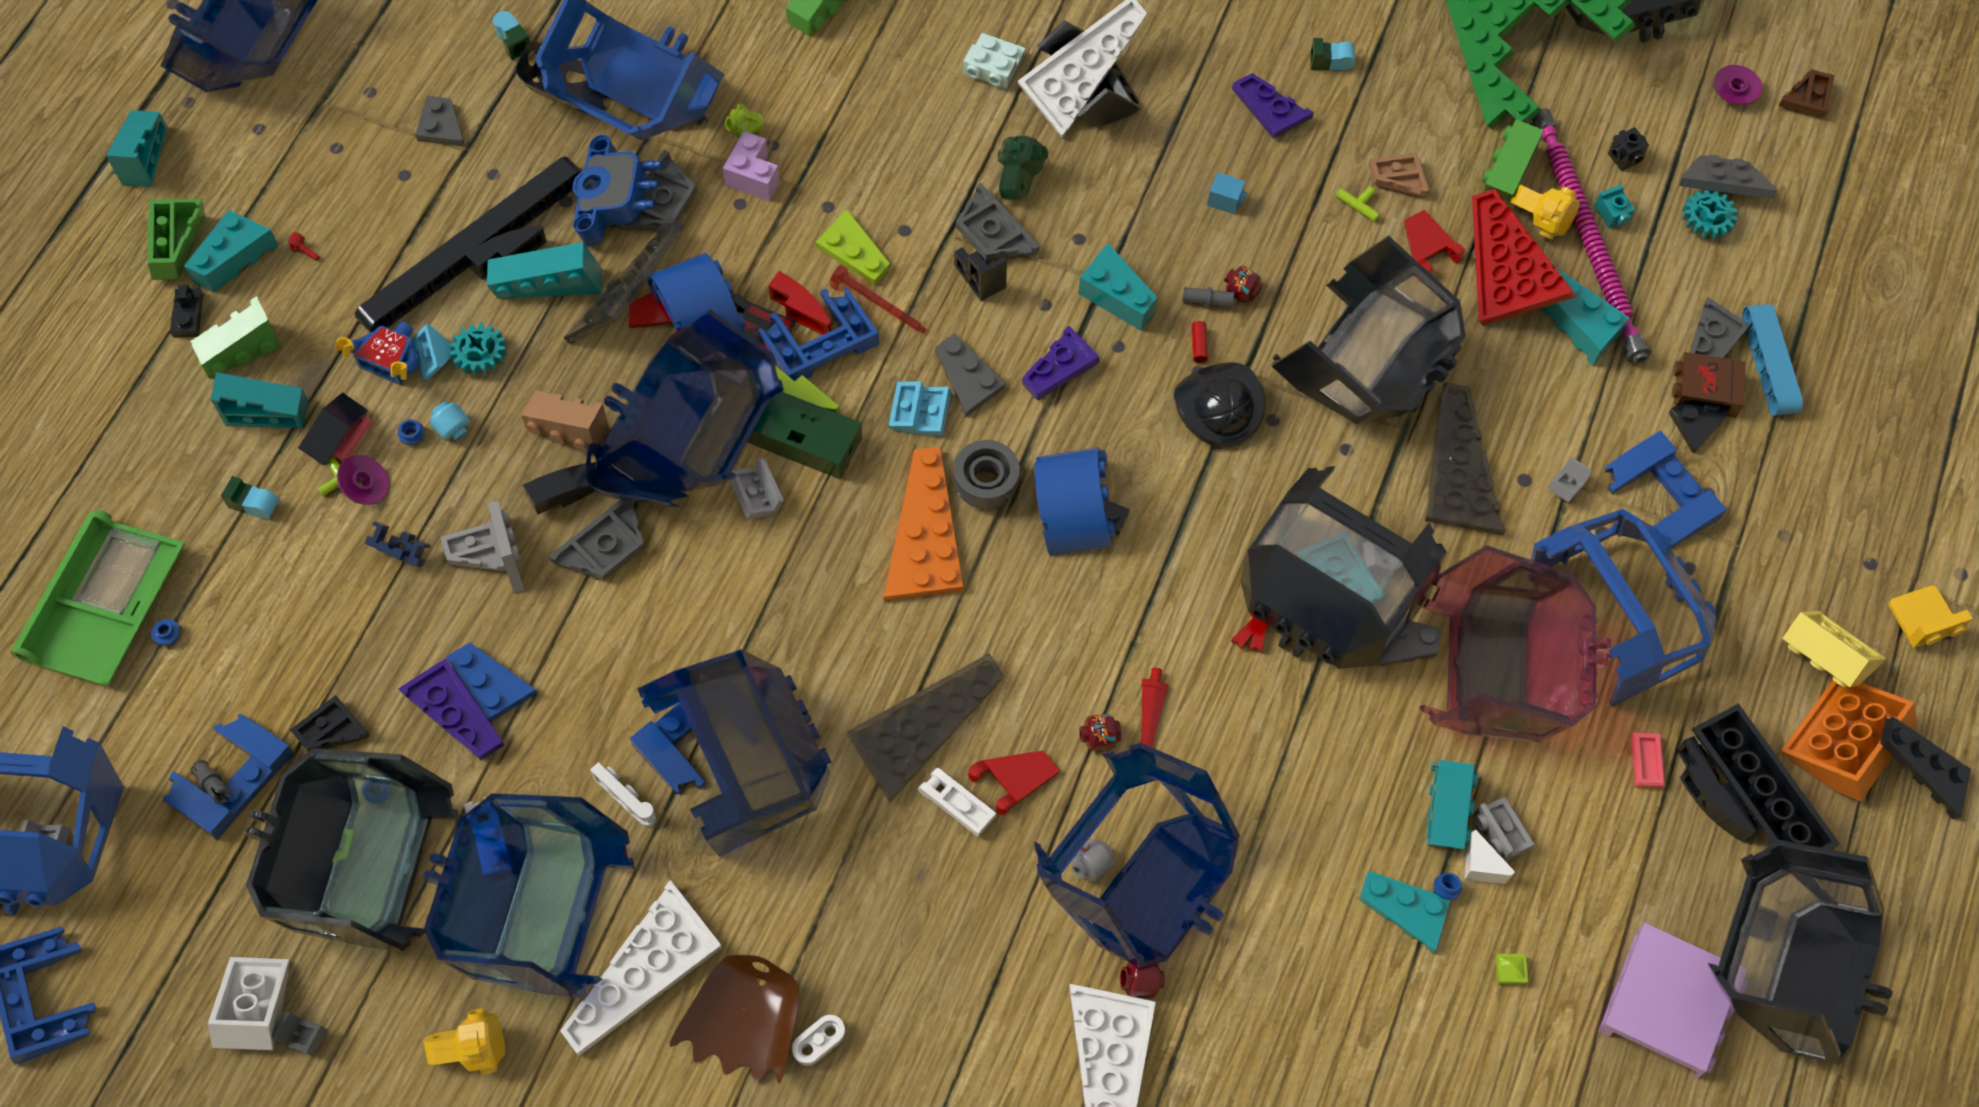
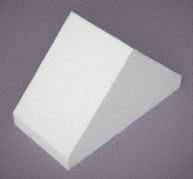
M1475 829L1471 833L1469 844H1466L1465 880L1506 884L1515 871Z

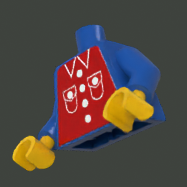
M400 322L394 331L384 326H379L374 332L359 339L350 340L340 337L336 341L335 351L343 350L342 355L344 357H349L353 353L359 368L400 386L407 379V375L418 369V352L412 339L409 338L413 328L405 322Z

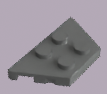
M663 150L657 161L662 162V168L650 171L646 179L656 180L659 183L658 188L646 190L643 195V200H653L655 207L641 210L637 218L630 223L618 224L620 229H673L697 191L696 184L690 177L684 174V170L678 164H675L666 150Z
M1700 155L1682 175L1679 186L1771 199H1774L1777 193V188L1750 162L1739 158L1733 160L1720 158L1716 155Z
M982 183L978 184L972 199L968 200L964 212L956 220L958 231L985 260L1038 253L1040 249L1038 243Z
M619 500L550 554V561L556 565L605 580L645 548L633 502Z

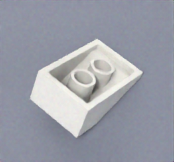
M230 957L208 1021L212 1048L273 1050L275 1040L272 1039V1035L281 1020L290 965L289 959Z

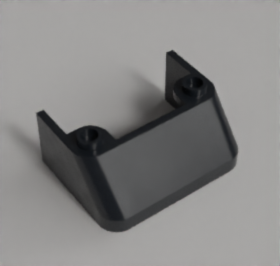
M1064 20L1037 47L1039 50L1052 56L1084 32V30ZM1115 62L1087 102L1088 104L1077 114L1092 126L1102 127L1135 114L1142 108V104Z

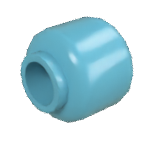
M445 401L431 411L430 424L442 439L449 440L453 438L457 441L468 433L466 427L469 425L470 419L457 403Z

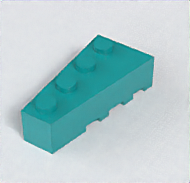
M584 242L489 259L487 286L497 298L602 294V268Z
M1555 267L1574 291L1575 298L1540 309L1545 315H1550L1556 322L1555 326L1561 332L1565 331L1573 340L1572 344L1578 351L1581 349L1588 356L1587 360L1593 366L1622 334L1629 317Z

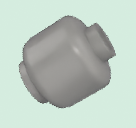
M1089 839L1072 853L1073 873L1080 879L1096 881L1112 868L1113 852L1111 848L1102 840Z

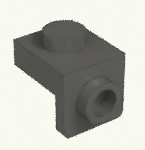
M286 1011L276 1027L272 1039L290 1050L314 1057L328 1029L322 1025L300 1019L293 1013Z

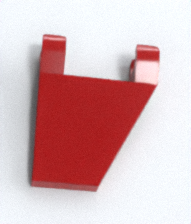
M1425 209L1405 219L1404 225L1411 256L1429 273L1433 267L1426 260L1444 250L1447 251L1454 263L1463 260L1462 254L1465 252L1463 246L1455 243Z
M652 292L629 304L630 328L673 324L662 302L657 304Z
M1042 750L981 760L969 767L968 777L972 782H976L988 771L995 777L1008 793L997 800L995 807L1000 815H1004L1018 802L1058 775L1060 770Z

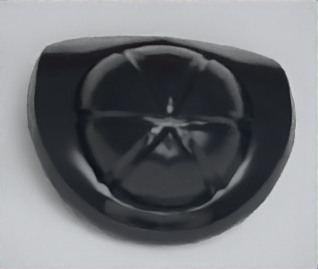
M1219 363L1199 369L1184 378L1174 390L1176 408L1185 426L1198 439L1211 446L1232 447L1243 443L1257 432L1264 419L1266 397L1263 386L1256 374L1246 365L1240 363Z

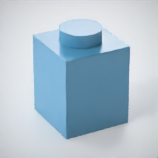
M1217 172L1209 192L1207 206L1235 214L1238 206L1243 207L1247 192L1244 191L1245 181Z

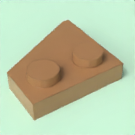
M1417 153L1370 159L1369 168L1374 185L1421 197H1428L1429 188Z

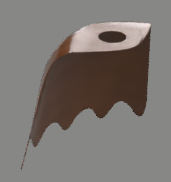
M729 955L715 966L676 1028L670 1041V1047L689 1040L692 1042L693 1060L695 1063L700 1062L708 1055L714 1054L720 1059L725 1075L730 1074L740 1066L746 1065L751 1068L755 1083L770 1069L775 1070L777 1081L781 1083L787 1064L799 1005V987L796 980L790 974L760 956ZM759 962L769 968V972L757 970L752 963ZM756 978L765 980L766 983L763 986L758 985Z

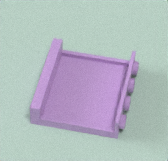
M1644 923L1636 931L1598 1032L1608 1037L1614 1032L1695 1071L1694 1078L1698 1079L1705 1072L1710 1073L1716 1057L1712 1055L1715 1046L1719 1047L1725 1036V1031L1722 1030L1724 1021H1728L1734 1011L1715 981L1708 963L1719 966L1721 958ZM1737 965L1730 987L1733 992L1739 993L1744 980L1740 978L1743 968Z

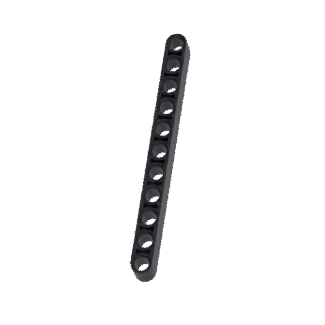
M568 157L559 158L361 304L355 312V318L370 333L374 332L379 326L389 328L467 270L469 264L466 253L496 236L523 228L573 191V182L582 170Z

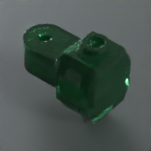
M1025 135L1010 136L1002 142L1001 149L998 152V162L1004 168L999 191L1001 197L1006 201L1026 199L1033 176L1043 170L1045 160L1048 158V149L1034 137Z

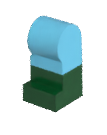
M498 12L493 17L494 28L497 37L504 42L507 55L513 60L522 55L526 45L530 42V38L510 12Z
M1313 38L1310 51L1311 70H1349L1355 66V46L1353 43L1323 42V38Z
M234 476L231 477L221 494L228 508L262 519H270L280 501L279 497L274 493L246 484L242 479Z

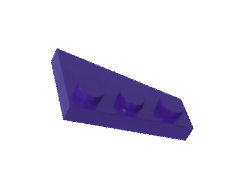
M1253 73L1232 84V90L1273 139L1313 118V111L1308 108L1304 110L1296 105L1294 99L1289 96L1287 98L1276 92L1274 86Z
M1070 326L1063 331L1064 335L1058 341H1054L1050 346V351L1043 358H1039L1022 378L1023 386L1037 401L1099 363V356Z

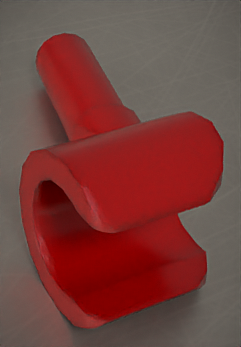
M292 232L288 239L290 249L294 252L301 251L317 261L320 256L303 245L305 242L304 236L297 232Z

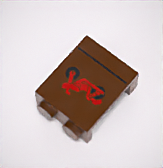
M1684 352L1680 360L1675 361L1673 366V376H1676V383H1674L1672 388V398H1675V406L1683 404L1685 399L1726 405V409L1729 412L1727 417L1736 418L1744 406L1746 361Z

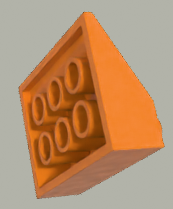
M1832 680L1784 745L1781 754L1834 791L1862 801L1893 757L1880 744L1885 719L1895 717L1913 729L1917 723L1915 702L1861 683L1859 686H1848L1845 688Z

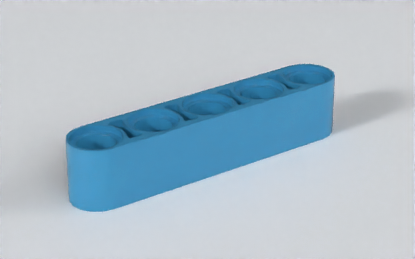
M1773 305L1745 306L1742 311V320L1750 324L1746 335L1770 413L1773 416L1800 413L1803 408V399Z

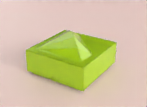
M1526 954L1495 955L1497 985H1526L1528 983Z

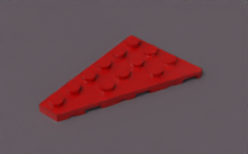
M1495 189L1472 196L1478 319L1483 326L1575 298L1574 291Z

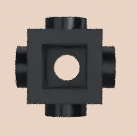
M1636 127L1627 131L1622 130L1613 137L1608 155L1618 168L1623 171L1637 165L1645 158L1649 144Z

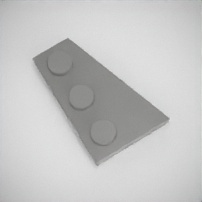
M499 501L488 503L501 557L513 592L516 594L525 591L517 561L521 560L516 545L512 546V543H516L512 527L507 528L508 525H511L507 509L502 511Z

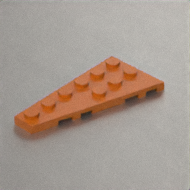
M940 447L914 450L883 597L884 601L963 591Z

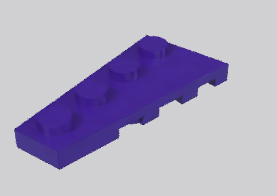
M446 658L398 688L407 699L480 761L504 746L503 741Z

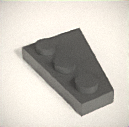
M1707 297L1689 353L1725 358L1747 331L1750 324Z
M955 333L935 347V353L952 384L954 394L959 399L965 417L1005 389V383Z

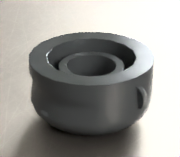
M981 440L967 445L960 451L954 462V485L957 495L969 505L979 509H993L1006 504L1014 496L1019 485V461L1009 447L994 440ZM982 472H991L998 476V478L993 482L983 483L975 476Z

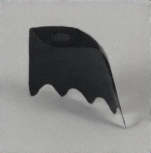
M530 41L526 45L516 67L517 75L530 90L539 95L587 113L579 107L545 91L540 68H538L537 62L535 61L533 66H530L528 62L529 53L533 50L537 55L542 44ZM576 59L559 65L568 93L601 110L607 109L603 105L602 100L609 97L590 88L587 80L575 83L567 82L566 75L569 71L585 75L581 60ZM537 77L539 82L536 83L533 79Z

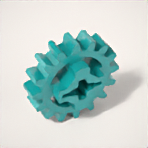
M1704 190L1703 194L1696 191L1694 196L1690 195L1682 208L1684 212L1682 220H1688L1685 225L1686 228H1694L1692 234L1700 232L1701 238L1704 239L1706 235H1710V238L1714 240L1717 234L1723 238L1726 232L1730 233L1738 220V217H1736L1738 209L1732 208L1734 201H1726V194L1720 197L1718 196V191H1714L1713 194H1710L1709 190Z
M480 322L477 328H474L472 323L469 324V330L467 331L464 328H460L461 335L454 334L453 339L455 343L449 344L451 349L450 356L456 368H462L464 374L471 370L473 376H477L478 371H482L485 376L489 368L496 371L495 364H503L502 356L507 355L505 348L507 345L505 339L502 338L501 331H495L493 325L484 328L482 322Z

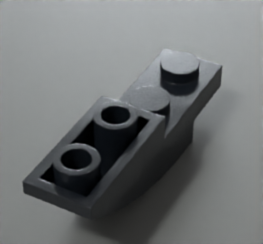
M1695 736L1684 739L1677 748V751L1687 768L1680 776L1687 791L1698 806L1719 827L1743 843L1749 841L1757 833L1753 817L1747 814L1741 799L1729 782L1720 785L1716 770L1711 768L1706 759L1705 749L1701 744H1698Z

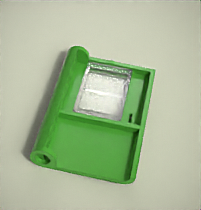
M102 510L90 511L10 653L23 662L98 685L109 686L183 550L185 542L113 522L111 520L112 516Z

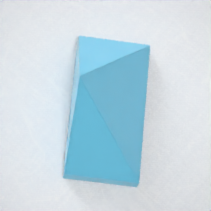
M426 324L412 339L418 352V362L423 380L428 381L451 358L450 343L431 325Z

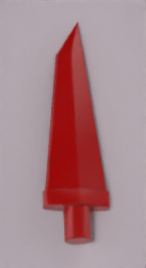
M1156 667L1151 668L1150 679L1143 678L1141 682V744L1148 759L1150 758L1165 695L1168 691V684L1161 682L1162 669Z

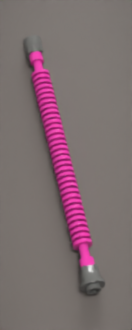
M1547 108L1541 109L1532 121L1535 127L1543 130V141L1547 142L1549 146L1546 150V155L1560 189L1564 186L1577 192L1574 197L1579 200L1580 205L1573 221L1605 296V300L1629 317L1622 331L1625 339L1623 344L1627 351V361L1635 364L1644 363L1652 353L1651 347L1647 346L1643 335L1639 334L1637 327L1633 326L1631 322L1634 313L1629 305L1567 150L1563 143L1557 142L1556 124L1552 114Z

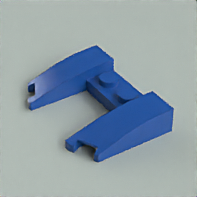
M844 288L845 297H830L828 289L820 291L821 297L839 328L801 346H798L776 312L770 315V321L774 324L767 332L762 328L758 329V333L776 366L793 381H796L802 375L806 379L812 377V370L852 351H855L858 355L879 345V332L848 288Z
M1659 431L1607 465L1604 470L1605 472L1613 470L1615 483L1609 485L1611 494L1649 472L1654 474L1681 507L1654 525L1661 535H1665L1670 540L1671 546L1674 547L1720 520L1727 509L1711 490L1705 492L1674 455L1677 449L1664 433Z
M716 669L694 685L695 690L655 723L650 721L630 737L632 747L676 794H680L678 785L693 781L696 782L697 789L706 785L705 781L674 745L714 713L748 749L753 744V739L748 737L753 724L759 727L762 724L761 720Z
M242 714L237 715L238 720L225 726L219 723L213 727L215 732L250 756L225 784L226 788L231 792L230 798L223 793L228 801L224 804H216L211 796L174 771L169 778L173 782L169 796H163V800L216 840L294 754L289 745Z
M62 927L0 945V1017L10 1059L14 1065L60 1049L88 1036L90 1033L89 1029H85L88 1015L96 1011L94 1002L36 1020L25 974L82 952L77 942L69 946L61 938V935L65 932Z

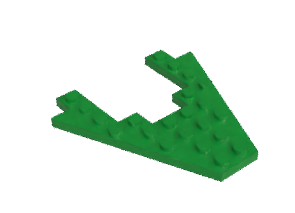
M1446 0L1487 126L1491 129L1507 114L1514 120L1517 119L1528 123L1541 111L1540 107L1498 69L1515 53L1502 37L1536 6L1552 20L1571 3L1617 43L1635 27L1634 22L1622 12L1633 0Z

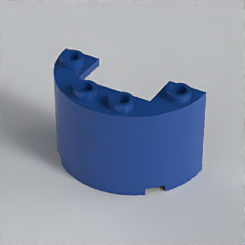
M707 253L647 275L648 287L657 304L662 302L675 326L677 341L688 361L743 339L742 328L746 327L744 318L740 312L737 313L730 295L733 293L730 281L723 279V271L719 261H713Z
M1095 447L1036 457L1035 482L1040 519H1042L1045 529L1043 534L1049 556L1112 546L1111 536H1116L1113 520L1108 519L1105 501L1109 500L1107 484L1103 485L1102 477L1107 476L1105 467L1108 465L1106 450Z

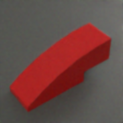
M778 271L768 285L771 300L785 306L786 317L821 335L832 331L831 321L816 298L793 278Z

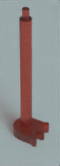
M840 264L835 269L830 279V287L837 290L839 284L844 283L914 330L926 332L927 329L921 326L920 322L848 276V268Z

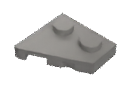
M493 522L441 537L449 565L506 571Z

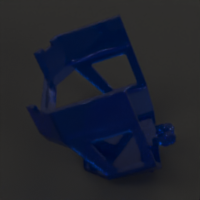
M1138 743L1129 746L1130 750L1115 754L1112 751L1102 754L1114 775L1050 857L1047 856L1041 844L1034 841L1038 856V875L1058 904L1092 938L1097 946L1143 968L1167 961L1192 926L1200 932L1210 935L1213 927L1209 922L1199 918L1203 912L1217 921L1223 918V913L1220 909L1209 903L1232 874L1240 834L1207 771L1148 745ZM1159 780L1189 813L1157 823L1100 898L1062 880L1061 874L1126 790ZM1186 793L1211 803L1222 824L1205 817Z

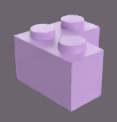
M743 131L723 167L725 186L770 201L780 184L778 165L766 161L768 152L765 138Z

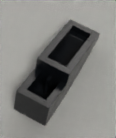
M541 225L524 227L496 236L478 245L465 255L470 269L484 280L487 277L489 259L536 251L547 240Z
M592 462V468L595 470L596 462ZM586 463L549 473L523 485L525 494L537 515L559 504L564 508L596 492L587 483L585 478ZM600 480L598 484L603 486L604 483Z

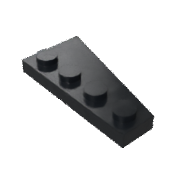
M1895 717L1885 719L1880 744L1902 767H1908L1912 771L1913 778L1919 785L1925 784L1932 792L1930 796L1937 804L1943 803L1948 809L1946 813L1951 819L1962 818L1971 769Z

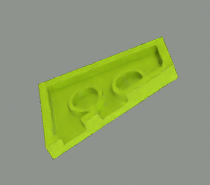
M847 209L816 241V248L874 286L890 270L888 260Z

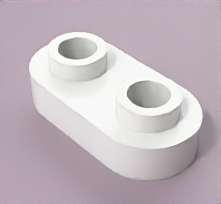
M825 1015L795 1039L792 1045L795 1060L804 1066L817 1063L844 1039L845 1026L843 1021L835 1015ZM828 1028H833L836 1030V1033L829 1037L825 1034V1031ZM805 1047H811L813 1052L806 1056L802 1053V1050Z

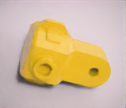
M1519 184L1510 201L1532 212L1534 225L1541 229L1539 234L1551 240L1557 235L1560 237L1564 236L1570 228L1580 205L1579 200L1574 197L1577 192L1564 186L1561 190L1552 188L1542 195Z
M484 1008L468 1012V1017L458 1026V1029L438 1032L423 1039L429 1065L459 1061L468 1071L480 1070V1074L484 1075L497 1071V1065L505 1056V1040L501 1023L494 1012L486 1013Z

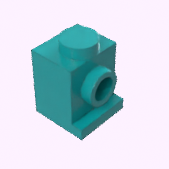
M1622 184L1601 191L1594 205L1608 228L1626 225L1631 221L1635 208L1623 192L1624 187Z

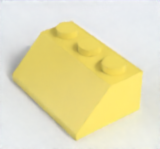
M1820 611L1800 612L1782 638L1789 643L1787 647L1799 655H1806L1811 659V665L1821 671L1827 670L1834 676L1832 679L1845 688L1848 686H1859L1886 659Z

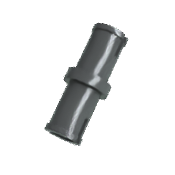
M1184 286L1182 302L1205 304V307L1215 305L1233 308L1234 292L1212 290V287L1199 289Z
M202 759L195 761L193 764L198 768V771L194 766L190 767V771L199 781L198 784L201 790L208 793L216 804L226 803L228 800L224 797L223 793L230 798L231 792L222 783L221 775L217 771H213L207 761Z

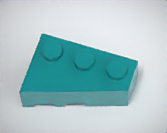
M131 110L109 149L106 157L122 185L152 187L167 130V125L160 112Z
M216 372L211 401L225 426L304 428L309 401L302 388Z

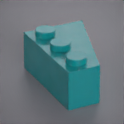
M228 210L184 267L193 283L214 293L240 274L239 270L249 263L255 264L259 261V256L269 249L273 251L278 247V244L271 229Z
M1107 243L1081 275L1078 294L1141 331L1155 314L1157 296Z
M1447 760L1431 762V770L1435 771L1434 783L1430 785L1429 795H1432L1431 808L1428 810L1426 845L1465 849V844H1469L1471 838V828L1467 827L1468 816H1472L1474 811V799L1470 798L1472 788H1476L1478 773L1474 771V764Z

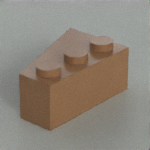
M535 390L521 415L525 428L535 435L543 434L560 444L563 442L570 444L581 452H587L588 446L591 443L602 444L609 431L603 403L596 402L594 406L583 404V399L575 398L574 402L563 400L564 397L562 395Z

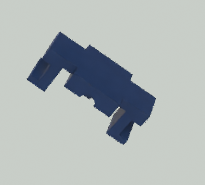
M373 522L372 525L377 528L373 537L367 536L364 544L414 566H423L425 559L421 558L424 548H430L431 544L421 540H415L414 544L410 543V540H414L415 535L409 532H402L400 538L391 535L389 541H384L390 526L381 522ZM403 543L404 548H400L399 545Z

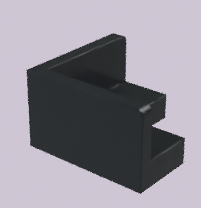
M963 247L954 251V266L980 301L1006 288L1007 260L1004 257L990 264L978 251L968 255Z
M342 392L322 409L298 449L320 464L326 465L348 430L362 419L368 410Z

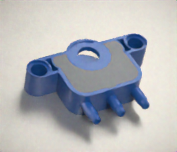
M598 135L591 140L585 168L573 182V192L578 198L573 227L586 246L592 247L599 244L604 237L607 225L630 223L637 218L641 210L655 207L653 200H643L644 191L659 187L658 181L646 180V171L661 169L663 166L661 161L640 162L637 155L631 151L617 152L610 138L606 135ZM588 180H594L592 183L588 184L586 188H584Z

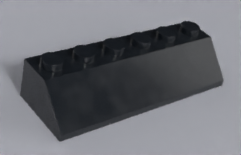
M1739 703L1692 728L1697 739L1771 843L1776 840H1782L1834 850L1840 844Z

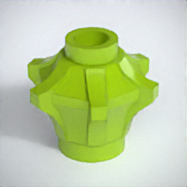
M738 104L736 110L732 109L731 115L727 116L725 120L726 129L735 135L737 142L743 131L754 134L761 132L763 129L762 115L749 111L744 104Z

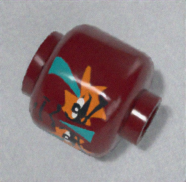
M1245 266L1238 267L1236 271L1231 269L1224 280L1227 283L1226 292H1234V298L1242 303H1246L1249 300L1254 301L1263 286L1260 283L1261 276Z
M1110 714L1088 716L1085 719L1084 726L1079 727L1081 743L1085 742L1087 748L1091 751L1114 749L1117 742L1121 741L1120 722L1115 720Z

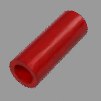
M1195 321L1191 325L1193 362L1202 364L1208 361L1207 324L1204 321Z

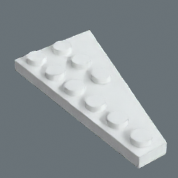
M1125 0L1018 80V85L1061 138L1065 136L1078 117L1077 113L1085 107L1146 19L1147 13L1137 0Z
M671 880L665 886V890L658 900L654 901L648 914L635 927L611 960L610 966L602 977L600 976L597 979L594 988L586 999L581 1001L560 1030L578 1056L722 949L719 941Z
M1070 984L1069 990L1085 1107H1137L1156 1002Z

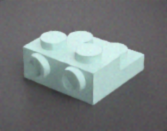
M982 33L976 45L972 44L963 61V74L1007 89L1025 56L1026 48Z

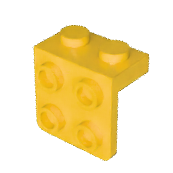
M1932 585L1893 598L1888 603L1889 608L1913 648L1924 644L1932 645L1947 636H1958L1966 631V625L1973 619L1968 610L1952 614L1938 588Z

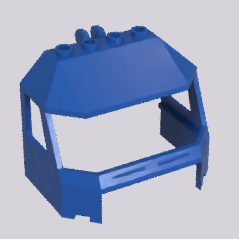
M563 0L535 57L538 68H540L542 73V82L546 92L579 107L581 110L639 140H644L702 119L725 75L693 52H690L688 57L680 53L684 50L688 41L686 34L680 33L673 48H670L668 45L671 44L675 35V29L671 26L666 29L660 42L606 15L585 0ZM585 12L595 18L596 22L586 43L569 47ZM580 58L590 88L652 120L641 126H632L568 93L559 65Z
M1623 508L1566 527L1535 543L1527 573L1531 578L1561 562L1565 565L1570 557L1585 550L1638 632V635L1610 648L1611 657H1617L1621 666L1616 669L1619 678L1609 702L1611 707L1702 662L1712 643L1716 621V611L1709 601L1706 602L1700 594L1699 584L1695 579H1690L1686 573V566L1680 557L1676 558L1672 552L1669 539L1665 535H1661L1657 528ZM1614 522L1612 528L1598 535H1595L1592 532H1590L1591 530ZM1616 534L1618 537L1625 536L1647 542L1666 571L1665 576L1667 579L1665 584L1668 588L1673 587L1676 591L1674 596L1676 601L1685 600L1693 611L1702 635L1701 641L1665 655L1656 627L1600 542ZM1696 654L1695 657L1661 674L1665 666Z
M64 726L52 756L0 752V774L50 778L80 791L72 846L38 832L0 830V907L1 903L4 904V911L8 915H16L19 903H26L34 907H43L44 905L56 906L93 882L124 788L101 744L90 738L86 739L85 742L73 737L74 731ZM91 810L100 825V829L87 865L82 857Z

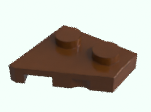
M1811 69L1801 81H1798L1787 95L1782 97L1779 106L1824 118L1828 112L1835 75Z

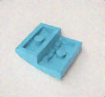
M922 381L897 382L889 428L911 434L943 436L952 393L950 388L924 387Z

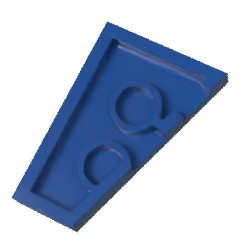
M470 642L446 656L448 662L489 722L494 721L537 694L534 688Z

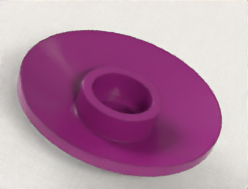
M1729 65L1721 68L1715 75L1714 88L1717 94L1725 101L1735 105H1747L1759 98L1762 92V82L1759 76L1751 69L1741 65Z
M353 455L346 458L338 468V485L343 494L353 502L371 505L379 502L386 495L389 487L388 476L384 468L373 458L365 455Z

